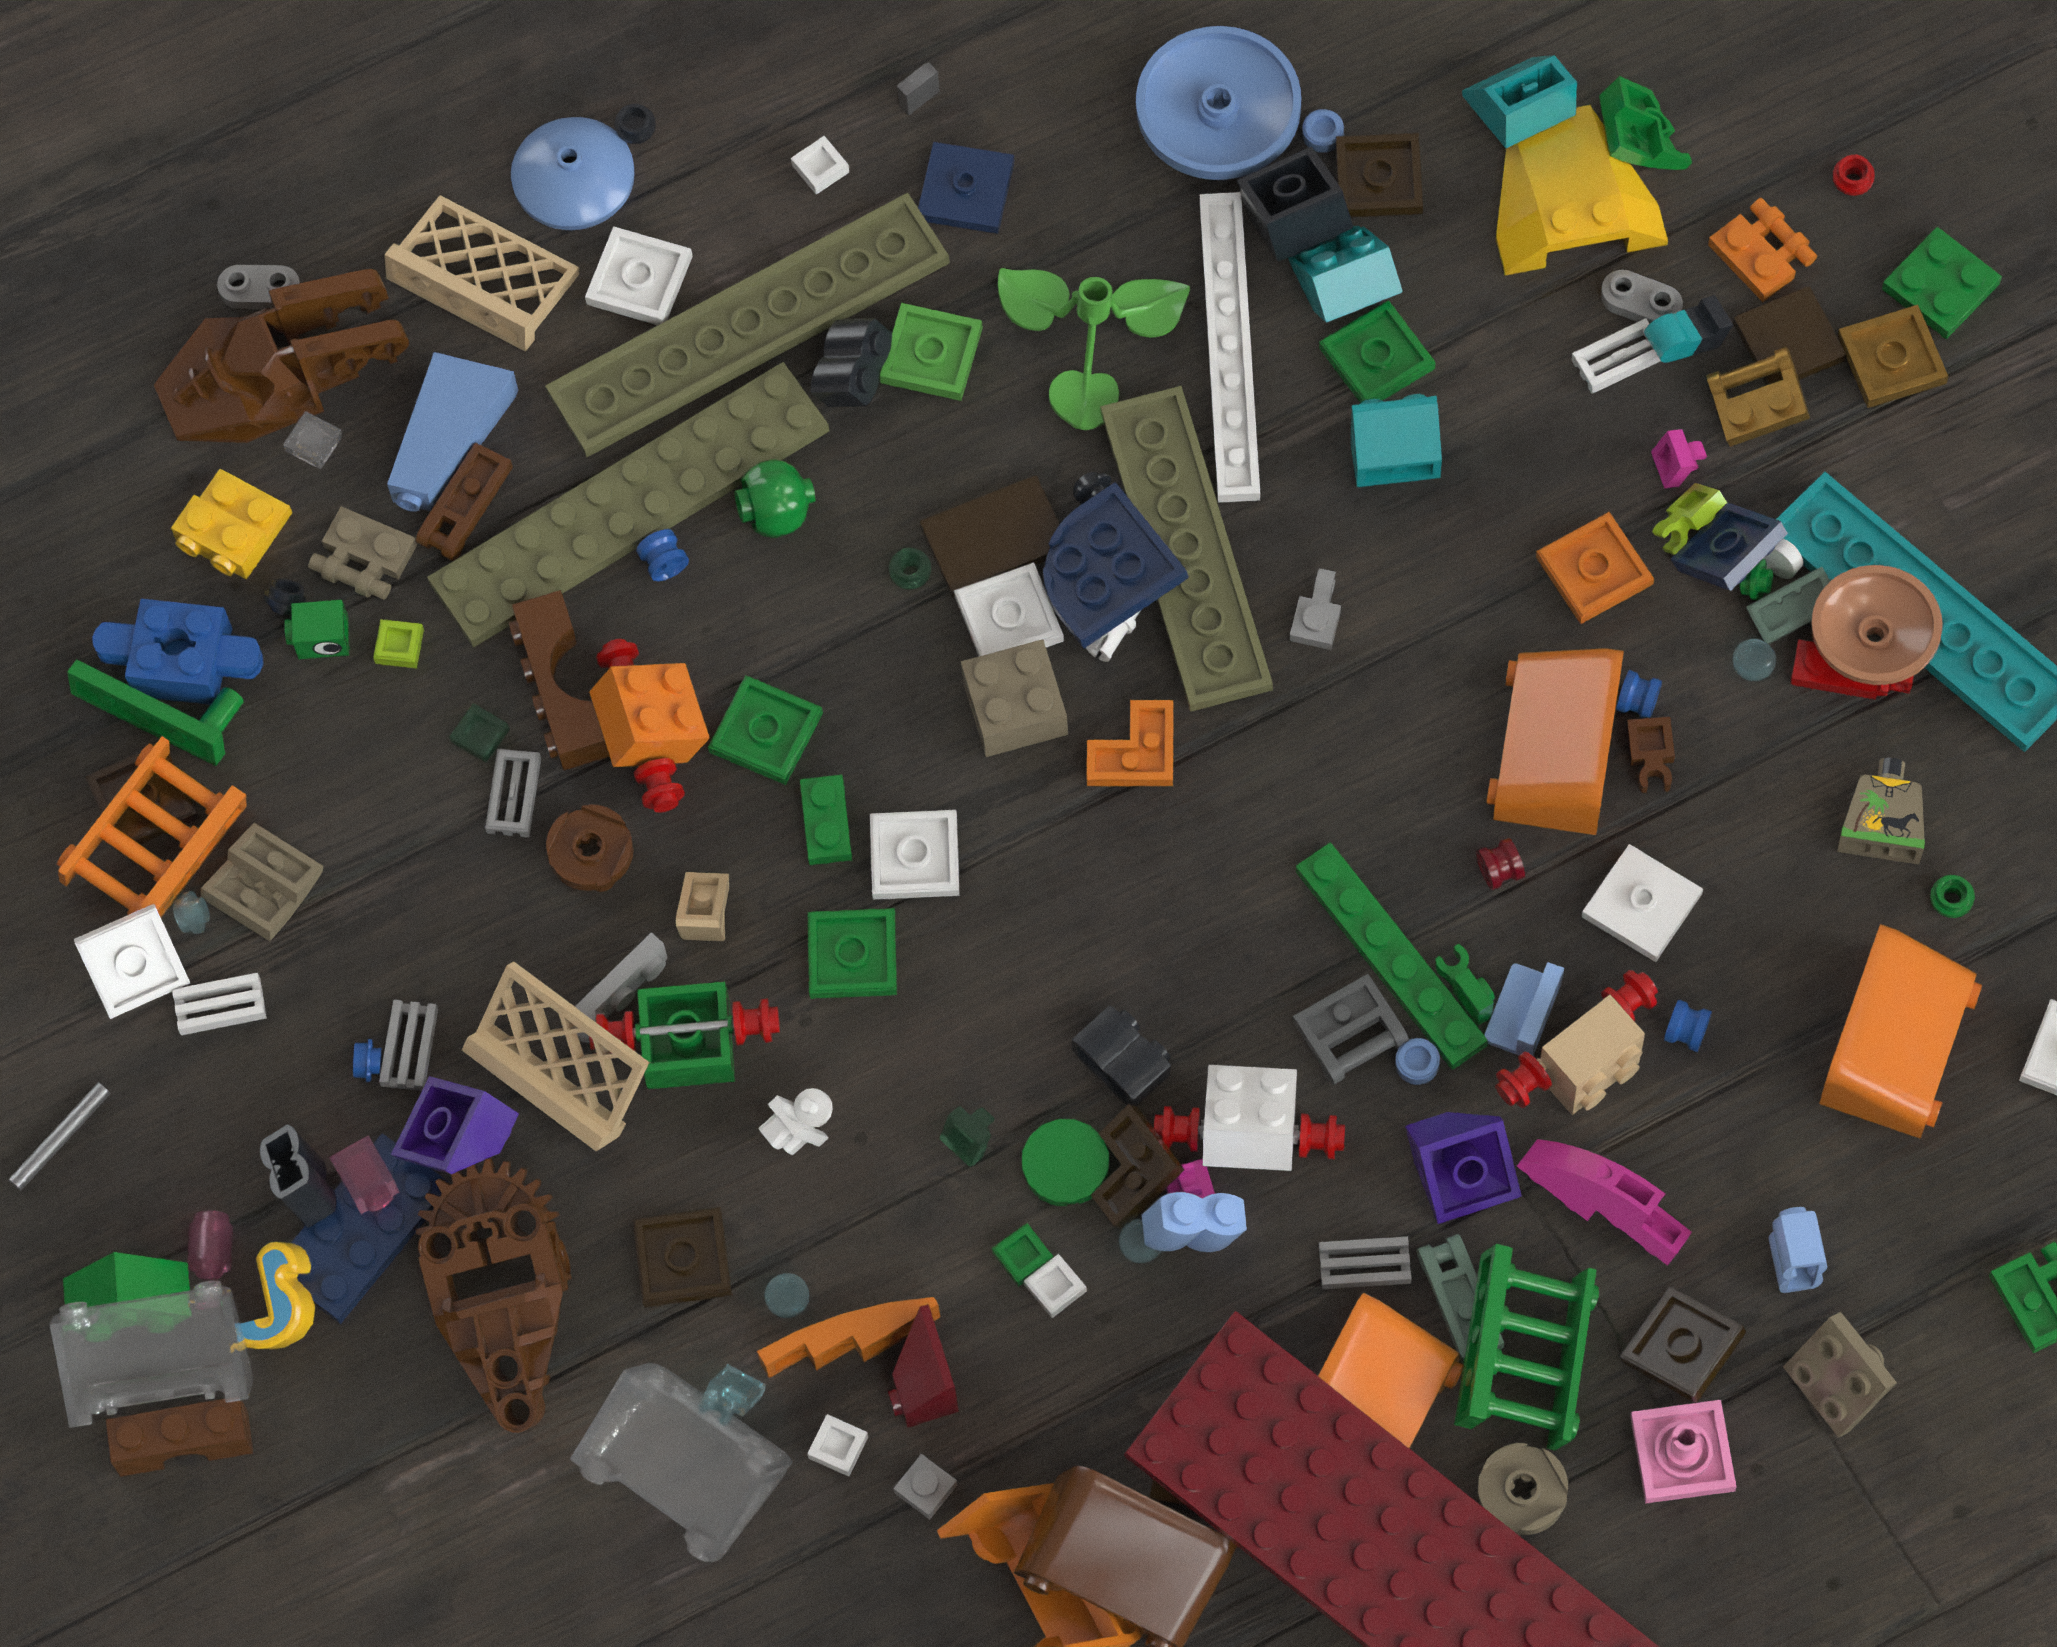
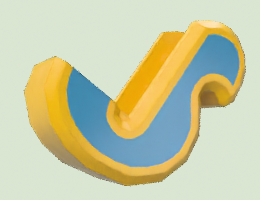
M271 1242L265 1245L256 1257L269 1317L228 1327L234 1340L248 1348L278 1349L287 1347L302 1339L312 1326L314 1320L315 1305L311 1293L297 1279L298 1274L310 1273L311 1264L306 1251L293 1243Z

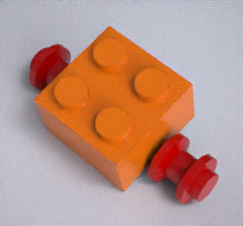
M615 639L604 644L602 650L596 656L598 665L601 668H607L608 671L589 693L613 767L639 766L634 771L635 781L639 784H646L648 790L641 798L643 806L648 809H654L658 813L667 812L677 807L678 801L685 794L683 786L679 783H672L670 777L677 770L675 763H688L710 737L686 664L634 665L633 660L639 655L637 645L627 642L625 639Z

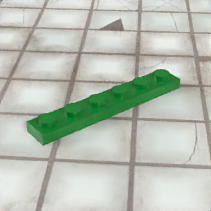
M1331 842L1296 865L1297 875L1428 1041L1437 1048L1440 1056L1451 1070H1454L1487 1047V1038Z

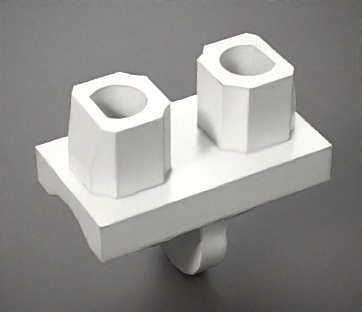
M814 1088L801 1092L795 1099V1102L777 1095L768 1103L775 1114L758 1128L774 1148L778 1150L783 1148L791 1155H794L807 1142L819 1147L828 1139V1136L823 1131L814 1127H820L829 1120L833 1110L832 1101L825 1092Z

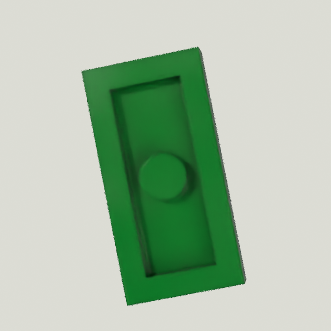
M843 775L801 779L800 786L809 865L851 861L852 852Z

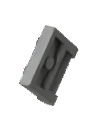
M1369 974L1293 1016V1023L1317 1058L1324 1074L1332 1085L1344 1080L1345 1073L1394 1046L1398 1049L1402 1044L1409 1041L1406 1031ZM1380 1021L1385 1029L1384 1032L1342 1056L1335 1058L1330 1050L1331 1048Z

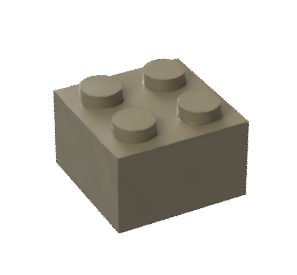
M1043 639L961 661L963 684L986 757L1068 735L1067 714Z

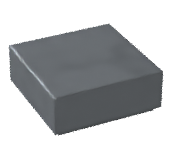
M929 62L923 64L897 86L899 106L908 115L912 114L940 92L938 71Z

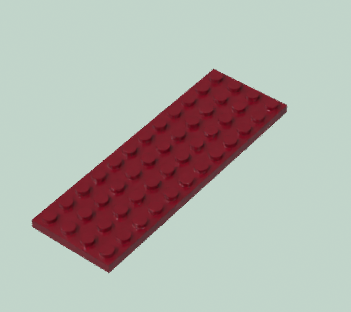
M1236 1311L1231 1314L1123 1454L1124 1457L1364 1647H1659Z

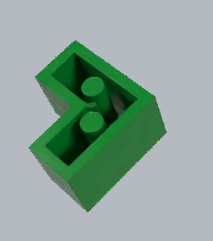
M113 1252L63 1279L66 1330L84 1332L88 1338L107 1337L112 1334L111 1330L121 1325L135 1322L147 1324V1328L151 1330H165L172 1328L174 1322L191 1314L188 1263Z

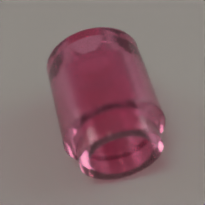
M201 1211L194 1215V1221L189 1225L188 1269L195 1272L198 1278L205 1280L219 1279L223 1273L231 1270L233 1226L229 1223V1216L219 1211Z

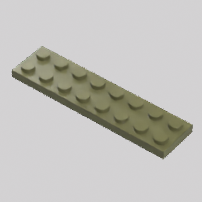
M1182 386L1100 406L1104 427L1124 493L1188 573L1189 578L1158 598L1157 603L1190 712L1273 691L1272 679Z

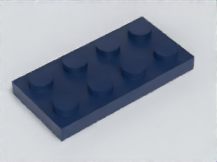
M383 1133L334 1190L336 1195L335 1212L309 1228L305 1226L291 1242L299 1245L306 1251L311 1264L310 1273L298 1274V1281L311 1293L314 1305L339 1324L344 1321L413 1237L416 1229H419L426 1221L418 1216L419 1210H433L434 1208L424 1198L426 1193L442 1195L435 1181L439 1178H444L428 1167L393 1157L391 1153L396 1143Z

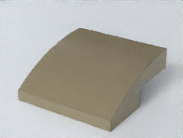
M253 823L228 849L227 861L201 887V898L263 938L271 941L306 898L323 872V865L261 826Z

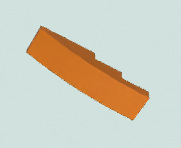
M934 1297L888 1302L843 1313L797 1330L758 1350V1358L769 1378L807 1356L815 1369L818 1370L854 1348L862 1360L866 1362L908 1337L920 1306L929 1304L933 1320L939 1319V1305Z

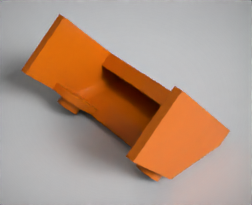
M1054 1483L984 1493L937 1530L940 1538L968 1534L972 1540L973 1549L980 1558L995 1564L1007 1562L1046 1636L1034 1647H1130L1142 1637L1140 1635L1141 1628L1063 1589L1060 1591L1050 1590L1048 1595H1042L1024 1586L1023 1582L1025 1579L1014 1574Z

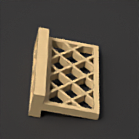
M441 195L399 246L393 243L385 253L386 279L525 352L535 341L534 332L579 276L578 266ZM444 212L456 218L459 226L436 230L434 222ZM485 233L492 237L494 244L471 248L468 235ZM462 237L465 246L464 250L442 253L440 240ZM433 242L436 255L419 257L411 251L418 244ZM520 251L527 255L529 262L506 266L503 253ZM497 255L500 268L477 271L475 258ZM468 260L471 273L454 275L446 270L445 264ZM554 269L564 274L558 282L541 284L538 271ZM532 273L535 286L512 290L509 277ZM503 278L506 291L490 294L481 288L480 282ZM538 296L540 305L532 315L517 308L515 300Z
M515 962L506 966L477 1031L467 1037L462 1048L463 1052L595 1151L620 1137L626 1125L622 1119L649 1065L646 1059ZM514 980L525 988L529 1003L516 1005L511 989ZM551 1007L559 1014L563 1028L550 1030L543 1008ZM532 1010L538 1032L525 1033L519 1012ZM507 1014L514 1036L507 1035L494 1025L498 1015ZM584 1032L593 1039L597 1053L584 1055L577 1033ZM565 1035L572 1057L559 1059L553 1037ZM541 1039L547 1061L543 1062L531 1053L528 1041ZM612 1058H619L632 1068L628 1079H617ZM587 1062H600L605 1083H592ZM575 1065L581 1086L577 1087L565 1078L562 1066ZM609 1091L614 1107L612 1112L598 1102L596 1092Z

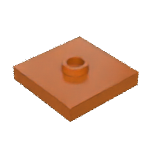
M1610 512L1536 551L1537 560L1580 624L1654 584V577Z

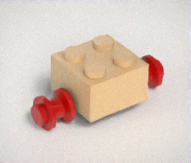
M1632 970L1627 971L1623 975L1625 985L1617 991L1610 987L1605 988L1601 992L1603 1000L1544 1045L1540 1059H1536L1525 1051L1518 1056L1520 1067L1512 1073L1506 1069H1501L1497 1072L1496 1076L1499 1083L1495 1085V1088L1500 1097L1509 1106H1513L1516 1103L1519 1107L1525 1108L1530 1104L1528 1093L1536 1087L1544 1091L1549 1089L1573 1115L1582 1107L1587 1111L1596 1106L1605 1097L1606 1092L1604 1090L1615 1081H1618L1619 1084L1628 1081L1640 1068L1638 1064L1643 1053L1642 1046L1645 1036L1642 1029L1635 1023L1633 1012L1641 1005L1647 1009H1652L1657 1005L1654 995L1658 993V990L1649 976L1644 972L1637 974Z

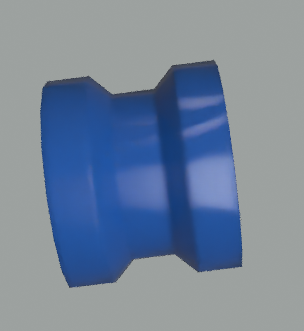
M670 529L652 533L643 539L636 549L640 559L647 561L649 564L648 573L653 581L659 582L670 579L684 570L689 563V558L684 550L678 549L676 546L678 539Z
M1629 670L1619 695L1616 710L1623 713L1631 710L1637 712L1642 719L1651 718L1661 689L1662 680L1656 678L1645 680L1640 678L1637 672Z
M1678 1000L1668 1024L1664 1041L1670 1043L1680 1041L1686 1043L1689 1050L1698 1052L1712 1011L1704 1008L1697 1011L1689 1008L1687 1002Z

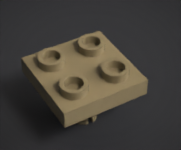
M1841 1312L1829 1317L1783 1366L1838 1438L1850 1432L1897 1383L1884 1367V1358L1881 1351L1872 1344H1866Z

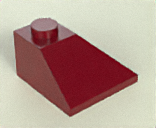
M929 1304L919 1307L892 1373L895 1389L888 1390L895 1417L904 1414L908 1428L959 1412L954 1382Z

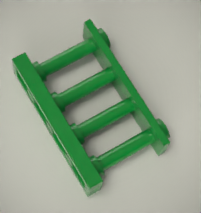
M1495 1244L1482 1253L1480 1258L1454 1425L1472 1429L1485 1421L1486 1418L1495 1415L1550 1429L1547 1449L1557 1450L1571 1442L1579 1428L1580 1416L1575 1411L1590 1311H1593L1599 1296V1287L1594 1285L1597 1270L1592 1268L1585 1269L1572 1278V1283L1515 1269V1264L1511 1263L1513 1248ZM1513 1286L1569 1301L1565 1326L1510 1312L1508 1306L1504 1305L1506 1290ZM1507 1329L1562 1343L1559 1368L1502 1354V1350L1497 1348L1500 1332ZM1501 1372L1556 1386L1553 1410L1548 1411L1495 1397V1393L1491 1391L1493 1375Z

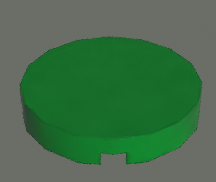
M1057 1119L1041 1125L1029 1136L1022 1151V1172L1028 1188L1040 1200L1054 1206L1081 1204L1093 1198L1091 1194L1106 1181L1109 1175V1152L1104 1140L1090 1125L1076 1119Z

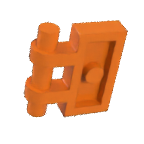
M1759 198L1750 207V210L1759 219L1757 222L1751 225L1740 214L1710 236L1708 246L1764 302L1795 278L1796 271L1789 264L1792 260L1797 258L1805 267H1808L1817 259V254L1808 246L1809 240L1801 232L1795 233L1784 221L1785 215L1776 206L1770 207L1763 198ZM1770 232L1784 244L1777 251L1764 238Z

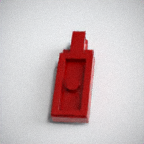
M1798 639L1791 684L1876 700V696H1887L1888 690L1910 693L1914 676L1886 685L1860 683L1844 677L1831 668L1818 652L1814 642Z

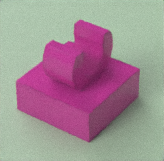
M1682 429L1667 431L1651 451L1664 488L1679 487L1691 471L1697 470L1696 460H1702L1707 457L1702 442L1694 441L1687 443Z
M1203 1159L1181 1164L1185 1170L1166 1188L1167 1194L1185 1192L1202 1199L1208 1195L1215 1194L1207 1166H1203Z

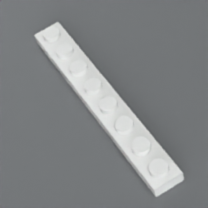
M1241 193L1200 194L1218 503L1260 500V481Z

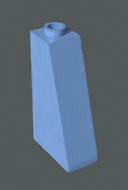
M436 352L433 353L387 483L393 502L399 507L413 512L419 511V509L427 511L433 509L474 443L476 442L481 445L516 398L518 387L514 371Z

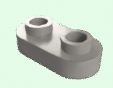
M233 265L226 268L220 274L217 287L222 301L227 306L234 309L262 310L267 307L273 308L268 291L276 288L273 287L276 281H285V284L282 286L285 287L299 284L300 280L297 273L287 266ZM244 280L241 286H231L234 281Z
M1617 270L1607 275L1602 283L1601 300L1605 308L1612 313L1639 322L1646 318L1650 324L1665 314H1676L1682 311V297L1675 288L1628 270ZM1619 285H1626L1627 287H1629L1630 290L1627 292H1620L1616 289V287ZM1663 299L1669 304L1665 307H1660L1656 305L1655 301Z

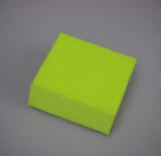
M380 619L373 656L375 664L417 668L424 633L423 625Z

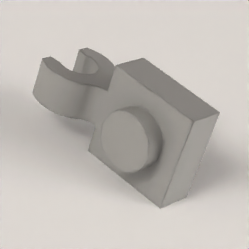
M1319 568L1312 599L1299 596L1290 631V641L1328 650L1332 649L1341 614V605L1330 603L1336 582L1334 580L1336 572Z

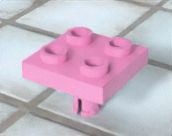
M1721 1400L1631 1412L1630 1418L1645 1504L1734 1492L1736 1490Z

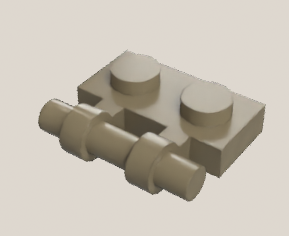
M341 506L322 539L323 547L334 552L333 555L327 558L314 553L310 558L308 568L321 573V577L329 582L336 583L340 581L354 587L356 593L367 598L373 595L385 600L390 593L391 585L380 580L382 575L386 574L399 580L418 544L416 543V538ZM351 559L367 566V568L360 572L348 567L347 564Z

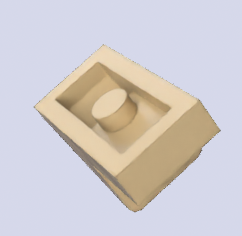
M685 873L676 915V927L682 939L700 941L725 940L724 911L729 892V874Z

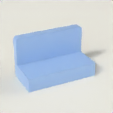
M1547 962L1544 973L1516 963L1511 966L1484 1034L1489 1045L1517 1055L1526 1051L1534 1056L1562 984L1563 967Z

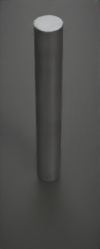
M97 1082L9 1177V1182L21 1191L111 1093Z

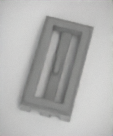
M497 749L485 825L487 834H496L497 831L503 832L507 836H512L513 833H519L521 837L530 836L541 764L540 753ZM507 760H512L514 763L505 821H498ZM529 762L520 822H515L523 763Z
M393 1000L379 1079L381 1087L423 1090L426 1083L438 1014L436 1004L428 1003L427 1006H421L419 1002L403 1004L401 1000ZM403 1015H408L398 1076L394 1078L392 1074ZM418 1016L425 1017L415 1079L412 1080L408 1079Z
M1408 1236L1319 1242L1322 1289L1411 1284ZM1399 1251L1400 1253L1329 1259V1255ZM1401 1265V1271L1330 1276V1270Z

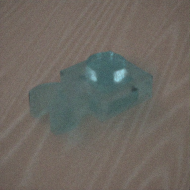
M728 1364L709 1382L698 1412L704 1414L707 1410H716L721 1413L718 1423L726 1425L731 1421L733 1413L743 1417L762 1399L767 1385Z

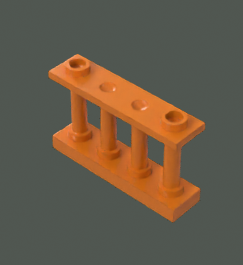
M162 736L155 746L149 743L141 751L135 761V765L138 768L77 846L70 844L62 853L57 862V865L60 867L58 870L59 882L67 887L74 876L78 874L127 908L128 915L155 904L160 917H162L246 808V794L233 785L225 795L221 792L215 794L166 760V757L170 754L169 740ZM154 773L206 808L205 813L209 816L199 828L196 826L188 827L139 793ZM128 807L137 811L180 842L179 847L183 850L173 862L169 859L164 862L114 827ZM102 840L154 875L153 880L157 883L147 896L143 893L137 895L88 860Z

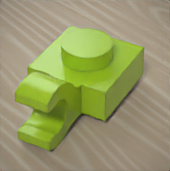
M1694 483L1666 510L1669 517L1657 523L1652 532L1655 536L1661 538L1667 537L1671 532V539L1663 546V550L1675 555L1686 545L1690 528L1699 530L1701 527L1708 525L1727 502L1720 490Z

